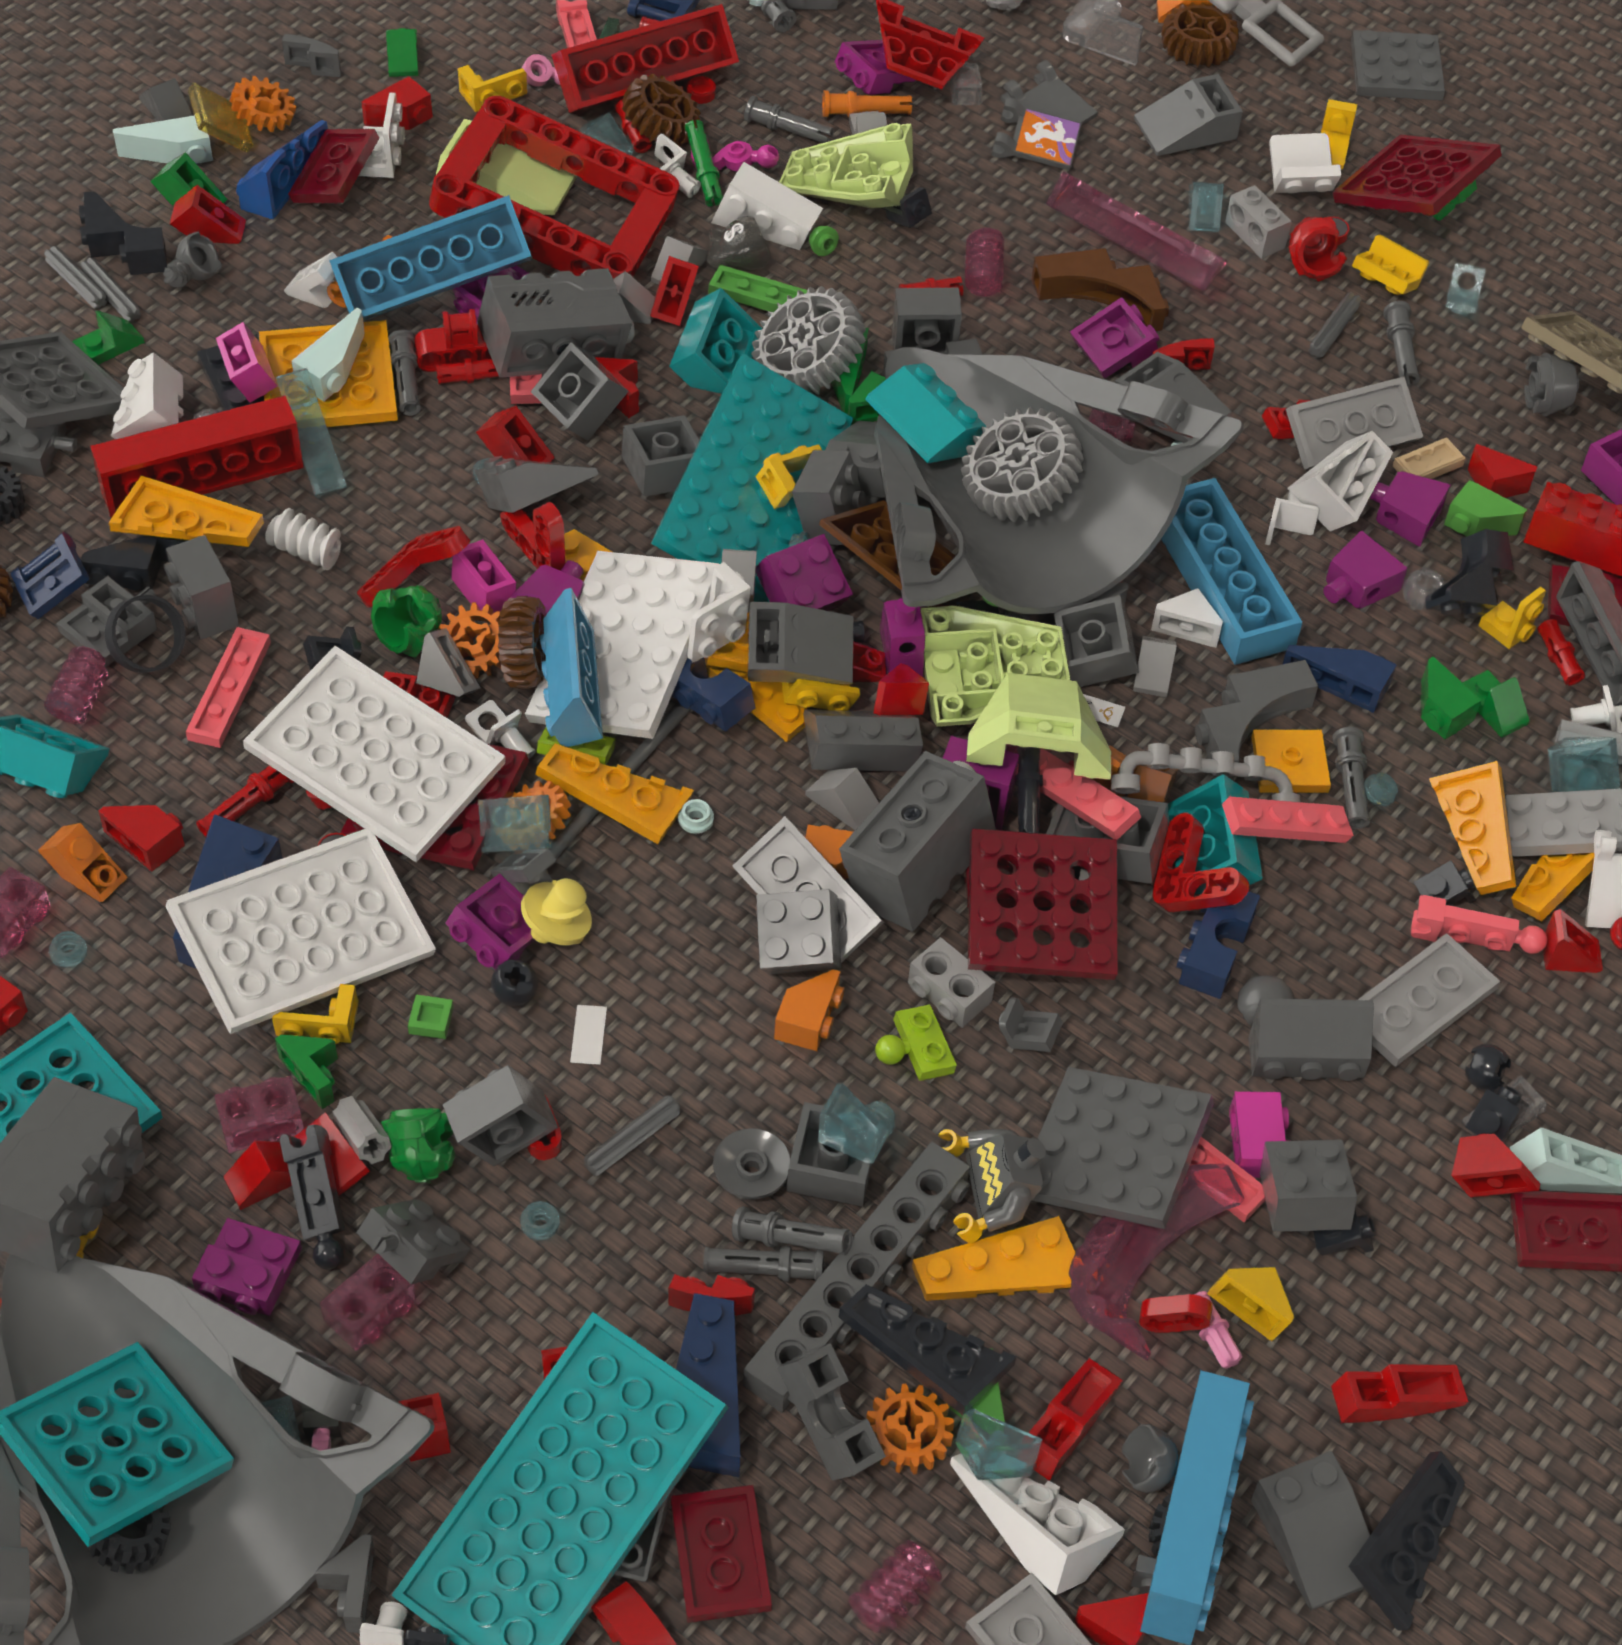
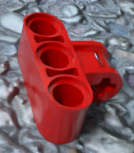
M469 309L467 313L449 314L447 311L442 312L443 327L425 329L418 332L415 336L417 363L419 368L427 372H436V364L464 362V358H471V361L491 359L476 322L475 309Z

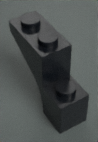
M83 192L84 205L79 206L81 224H85V226L80 227L82 245L89 246L91 258L120 255L122 263H128L130 275L164 272L167 267V254L162 227L141 228L126 223L96 192Z
M1484 529L1460 539L1462 546L1461 567L1454 577L1426 596V609L1441 611L1442 615L1459 613L1464 614L1465 618H1477L1483 616L1485 610L1497 606L1494 582L1501 580V575L1514 571L1508 532Z
M144 535L86 551L81 557V562L90 578L86 584L96 585L109 576L122 588L144 590L146 587H150L153 590L162 561H168L166 548L188 540Z

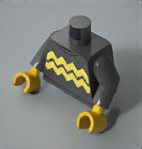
M992 1128L970 1131L968 1136L963 1137L950 1129L941 1131L938 1135L941 1139L946 1141L953 1140L949 1147H943V1149L955 1157L960 1156L965 1148H970V1151L965 1155L967 1165L970 1166L969 1175L978 1219L975 1220L968 1213L956 1216L953 1221L959 1229H965L958 1232L957 1235L968 1243H974L979 1240L984 1229L988 1228L990 1232L1022 1220L1029 1203L1042 1190L1043 1180L1039 1161L1046 1156V1149L1043 1143L1035 1138L1018 1136L1015 1131Z

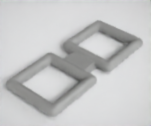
M1208 0L1223 13H1228L1231 10L1244 20L1242 28L1288 66H1295L1324 42V36L1280 0H1270L1266 4L1262 0ZM1274 11L1309 39L1293 53L1258 26L1260 22Z

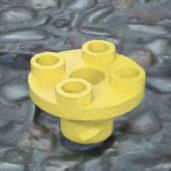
M564 878L558 881L537 883L528 889L521 900V912L525 922L531 928L532 937L536 941L543 944L551 942L558 945H573L583 941L591 928L592 917L585 903L587 896L582 885L575 880Z

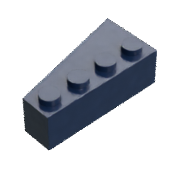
M214 814L188 892L283 859L279 838ZM175 929L173 941L179 962L197 969L177 929Z
M694 1293L676 1370L725 1403L729 1408L688 1468L739 1478L740 1437L734 1301Z

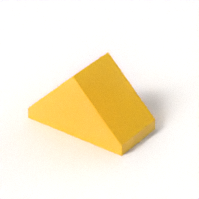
M1275 1267L1228 1269L1207 1293L1271 1342L1294 1319Z

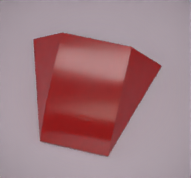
M876 0L886 68L941 90L985 39L983 36L959 27L955 35L903 16L905 6L889 0Z

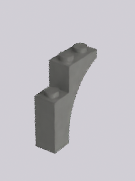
M1306 660L1229 675L1226 688L1222 691L1223 705L1202 709L1199 723L1195 726L1196 740L1199 745L1204 746L1207 759H1212V753L1227 751L1234 753V762H1239V751L1252 734L1253 729L1257 730L1266 722L1283 714L1311 708L1318 685ZM1230 776L1228 778L1234 781L1235 776Z

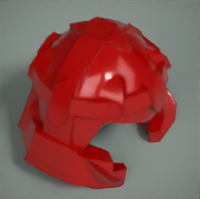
M1306 217L1289 233L1291 235L1288 246L1289 253L1299 276L1305 275L1319 282L1336 275L1347 261V257L1343 252H1339V255L1334 256L1339 242V231L1332 218Z

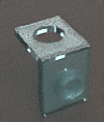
M1456 263L1445 307L1451 308V311L1459 314H1469V312L1476 314L1478 298L1486 269ZM1465 272L1472 273L1476 277L1475 286L1468 290L1462 289L1458 285L1459 276Z

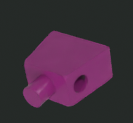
M1401 471L1397 473L1390 486L1378 481L1369 499L1380 503L1376 517L1379 524L1421 547L1444 507L1450 485Z
M1360 531L1330 562L1326 576L1328 585L1324 587L1323 592L1331 603H1337L1345 598L1354 607L1361 609L1400 591L1408 568L1365 532Z
M571 560L565 563L561 571L548 565H542L510 598H516V596L539 598L545 606L547 614L565 589L572 588L579 600L585 583L580 579L584 570L578 563Z
M902 598L884 602L880 622V635L883 651L885 652L887 672L889 673L902 663L908 665L923 677L925 631L920 607H909L904 604ZM905 642L906 647H909L908 653H903L899 650V647Z

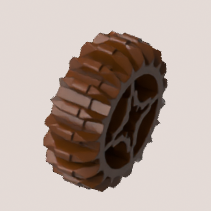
M1193 2L1189 6L1181 4L1179 9H1172L1171 14H1168L1164 20L1161 31L1163 48L1168 50L1169 56H1175L1176 61H1185L1186 66L1190 63L1195 64L1197 68L1199 65H1205L1209 68L1212 63L1219 66L1221 61H1228L1229 56L1234 54L1239 39V29L1237 21L1232 20V14H1225L1221 10L1216 9L1214 5L1206 6L1203 2L1201 5H1195Z
M651 74L649 77L642 75L640 78H636L634 82H631L622 100V110L626 113L625 119L632 122L631 127L638 129L640 135L648 137L649 142L652 140L657 141V137L660 134H664L681 147L683 143L689 141L685 125L693 120L695 128H697L696 120H700L699 116L701 114L700 110L697 109L698 103L691 100L692 94L686 93L683 90V86L679 87L674 84V80H666L663 75L659 78L655 74Z
M516 596V598H508L502 606L498 622L499 633L497 635L499 644L497 647L499 648L501 671L504 673V679L510 687L522 690L536 688L544 680L542 661H546V655L541 647L540 635L544 634L543 619L547 614L545 606L536 597Z

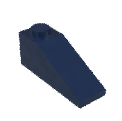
M1289 645L1283 660V664L1306 660L1318 688L1372 713L1375 712L1390 687L1397 664L1366 650Z

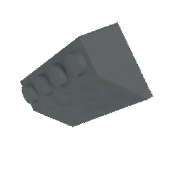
M1577 561L1571 564L1556 598L1601 686L1608 685L1613 706L1622 705V607H1620L1615 597L1612 583L1606 580L1601 569Z

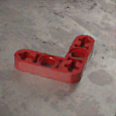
M548 502L534 509L533 522L522 509L513 513L505 511L500 513L505 531L537 569L542 565H548L561 571L566 563L564 523L559 510L553 503Z
M460 526L420 535L408 542L357 591V595L366 607L370 608L373 606L372 602L380 590L395 589L421 564L447 559L458 554L470 543V539Z
M1189 813L1178 814L1169 823L1152 897L1154 901L1168 912L1228 906L1239 903L1248 893L1249 882L1235 868L1227 867L1195 872L1204 827L1202 823ZM1184 855L1183 862L1177 868L1172 869L1176 859ZM1206 883L1203 893L1194 897L1197 888Z

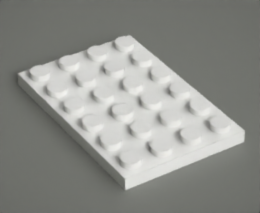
M597 551L584 580L585 586L578 601L594 629L602 732L654 738L688 657L692 616L696 611L709 604L713 568L719 565V563ZM545 677L538 684L525 712V716L530 723L546 725L545 717L550 715L543 693L544 689L548 688V682Z
M336 646L323 657L243 740L244 749L363 828L369 829L375 836L415 862L424 855L505 764V755Z
M367 828L174 897L166 902V909L230 1034L271 1019L273 1015L279 1012H289L338 993L340 984L356 986L433 956L436 950L375 834Z

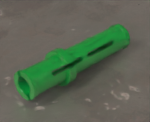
M692 120L685 125V131L688 135L697 168L696 179L701 182L705 204L710 207L713 206L712 198H714L715 206L720 205L724 197L718 181L720 173L718 168L714 166L703 122L696 120L697 128H695L694 121Z

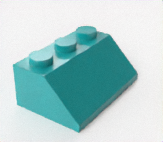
M720 288L695 302L669 367L690 387L722 394L742 353L751 358L753 357L751 353L755 349L752 342L758 339L755 331L762 330L763 328Z
M925 363L901 367L871 391L865 399L927 463L969 455L966 447L968 445H975L973 436H981L983 433L982 427L986 428V425L978 418L977 412L971 407L966 406L957 397L956 391L946 385L936 375L935 370Z
M21 715L0 717V775L6 773L14 776V781L21 785L31 787L38 785L46 788L45 793L50 796L67 798V795L83 792L109 754L110 748Z
M1222 774L1168 803L1169 823L1178 814L1189 813L1202 823L1204 827L1195 872L1231 867L1248 879L1249 886L1263 879L1256 836L1232 835L1222 807V803L1229 796L1249 798V792ZM1184 855L1176 859V868L1183 862ZM1206 883L1200 885L1195 894H1202L1206 888Z

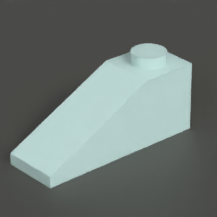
M203 114L113 129L119 157L169 163L186 152L196 164L213 161L210 139Z
M356 308L291 361L295 384L323 402L333 393L338 392L347 381L365 334L361 309Z
M1539 1128L1510 1146V1150L1539 1181L1541 1190L1622 1194V1155L1544 1128Z

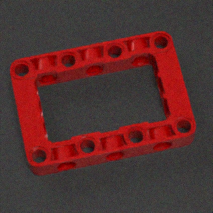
M502 96L488 97L434 177L429 200L432 211L447 218L504 197L476 183L479 180L480 171L485 163H490L496 146L498 144H508L526 152L527 156L557 170L563 169L582 178V181L614 196L617 194L635 203L612 244L608 245L511 200L532 258L559 271H571L575 276H580L584 271L590 269L608 268L612 278L625 271L634 277L673 210L680 186L677 178L664 170Z

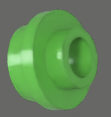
M818 226L809 236L811 249L818 256L831 254L839 240L837 231L830 226Z

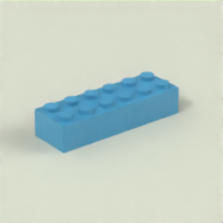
M508 195L329 260L349 314L356 308L362 310L363 321L533 259Z
M1216 478L1186 485L1179 508L1161 539L1191 591L1198 588L1222 619L1223 624L1219 639L1234 665L1286 651L1289 645H1296L1302 620Z
M1200 1370L1140 1632L1187 1645L1192 1644L1195 1630L1204 1632L1214 1594L1216 1573H1218L1223 1552V1540L1230 1519L1232 1498L1234 1497L1238 1481L1239 1465L1245 1448L1247 1427L1249 1426L1254 1401L1247 1399L1250 1385L1248 1382Z

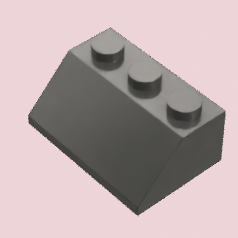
M804 710L803 715L811 768L819 770L857 768L858 770L908 771L919 759L923 748L919 720L913 715L873 714L874 711Z
M1260 998L1248 1037L1252 1076H1261L1268 1079L1302 1077L1306 1080L1340 1078L1345 1081L1364 1078L1371 1061L1374 1018L1373 1000Z

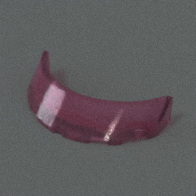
M1065 171L1061 174L1046 202V205L1127 248L1202 291L1208 288L1227 263V260L1118 202Z
M1196 1164L1189 1166L1165 1229L1103 1216L1085 1236L1084 1243L1078 1247L1072 1259L1068 1273L1071 1278V1290L1068 1291L1079 1315L1091 1326L1146 1361L1151 1356V1351L1136 1322L1131 1318H1127V1307L1132 1290L1150 1262L1172 1241L1202 1221L1241 1205L1244 1195L1229 1165Z

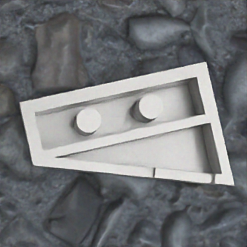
M743 162L729 184L711 223L732 229L735 224L740 223L744 226L742 233L800 250L823 208Z
M154 352L142 360L136 359L128 369L129 378L120 395L122 401L119 410L113 418L115 424L111 437L114 439L179 423V418L183 416V409L178 406V400L180 401L183 398V375Z
M1370 431L1343 443L1290 485L1288 489L1302 504L1318 507L1319 514L1317 519L1329 531H1333L1358 520L1393 451L1373 431Z

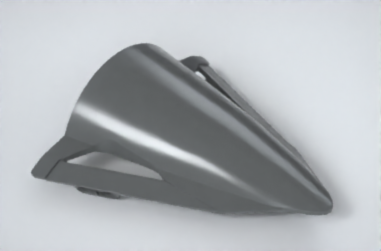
M914 347L894 350L886 362V379L905 365L925 363L935 370L936 375L946 385L956 391L957 397L966 406L971 407L977 412L978 418L988 429L993 426V419L997 422L1003 420L1004 413H1007L1009 417L1014 416L1017 408L1022 414H1026L1029 407L1033 408L1035 413L1040 408H1043L1047 414L1054 411L1058 418L1063 417L1074 429L1081 443V452L1084 461L1081 463L1083 471L1077 474L1079 483L1069 484L1072 493H1063L1061 495L1063 503L1058 501L1052 503V511L1048 508L1040 510V517L1035 513L1029 514L1028 521H1025L1022 515L1018 516L1016 522H1012L1008 516L1004 521H1000L997 516L990 518L986 512H981L970 499L962 481L961 468L964 466L962 457L927 463L879 414L874 436L897 556L904 604L909 607L934 606L978 592L989 602L1008 611L1022 614H1047L1082 605L1100 596L1125 579L1152 552L1170 526L1179 508L1187 480L1226 451L1243 432L1244 424L1240 420L1225 416L1224 414L1190 405L1180 396L1164 389L1135 381H1130L1129 386H1125L1021 355H954ZM1078 404L1190 437L1192 440L1154 451L1133 448L1086 420L1081 415ZM916 494L932 504L959 549L956 557L938 575L931 574L929 564L936 540L932 512L928 507L918 506Z
M10 1254L3 1274L0 1308V1410L139 1342L233 1456L234 1461L232 1468L165 1505L163 1512L168 1511L170 1514L169 1523H171V1529L162 1556L159 1557L158 1562L154 1566L149 1563L148 1569L140 1572L138 1566H135L133 1574H125L124 1566L119 1567L118 1573L110 1571L112 1567L111 1562H108L104 1567L98 1563L100 1554L92 1557L90 1553L91 1546L87 1547L0 1435V1645H24V1630L30 1613L29 1551L27 1547H21L19 1497L39 1512L66 1582L67 1594L64 1616L42 1645H233L272 1620L316 1580V1571L335 1557L348 1537L360 1511L363 1495L416 1452L434 1431V1422L425 1415L406 1407L174 1278L84 1259L75 1256L70 1261L68 1260L59 1273H55L38 1264ZM239 1360L281 1383L279 1389L287 1395L332 1419L355 1424L369 1432L371 1439L365 1442L321 1451L299 1443L283 1429L244 1385ZM119 1388L114 1391L121 1398L128 1399L136 1396L132 1390ZM85 1406L79 1409L80 1413L87 1417H95L101 1414L97 1408ZM144 1417L138 1420L146 1428H155L160 1425L156 1419ZM47 1425L42 1428L46 1434L51 1436H58L65 1432L60 1426ZM107 1436L104 1439H102L104 1442L108 1438L112 1443H114V1441L111 1439V1436ZM167 1447L162 1450L165 1455L171 1458H179L184 1455L183 1451L179 1448ZM71 1455L66 1458L68 1463L74 1466H83L88 1463V1460L83 1456ZM100 1485L90 1489L94 1495L99 1497H105L110 1493L113 1494L110 1488ZM130 1524L117 1531L119 1535L130 1539L145 1536L142 1530Z

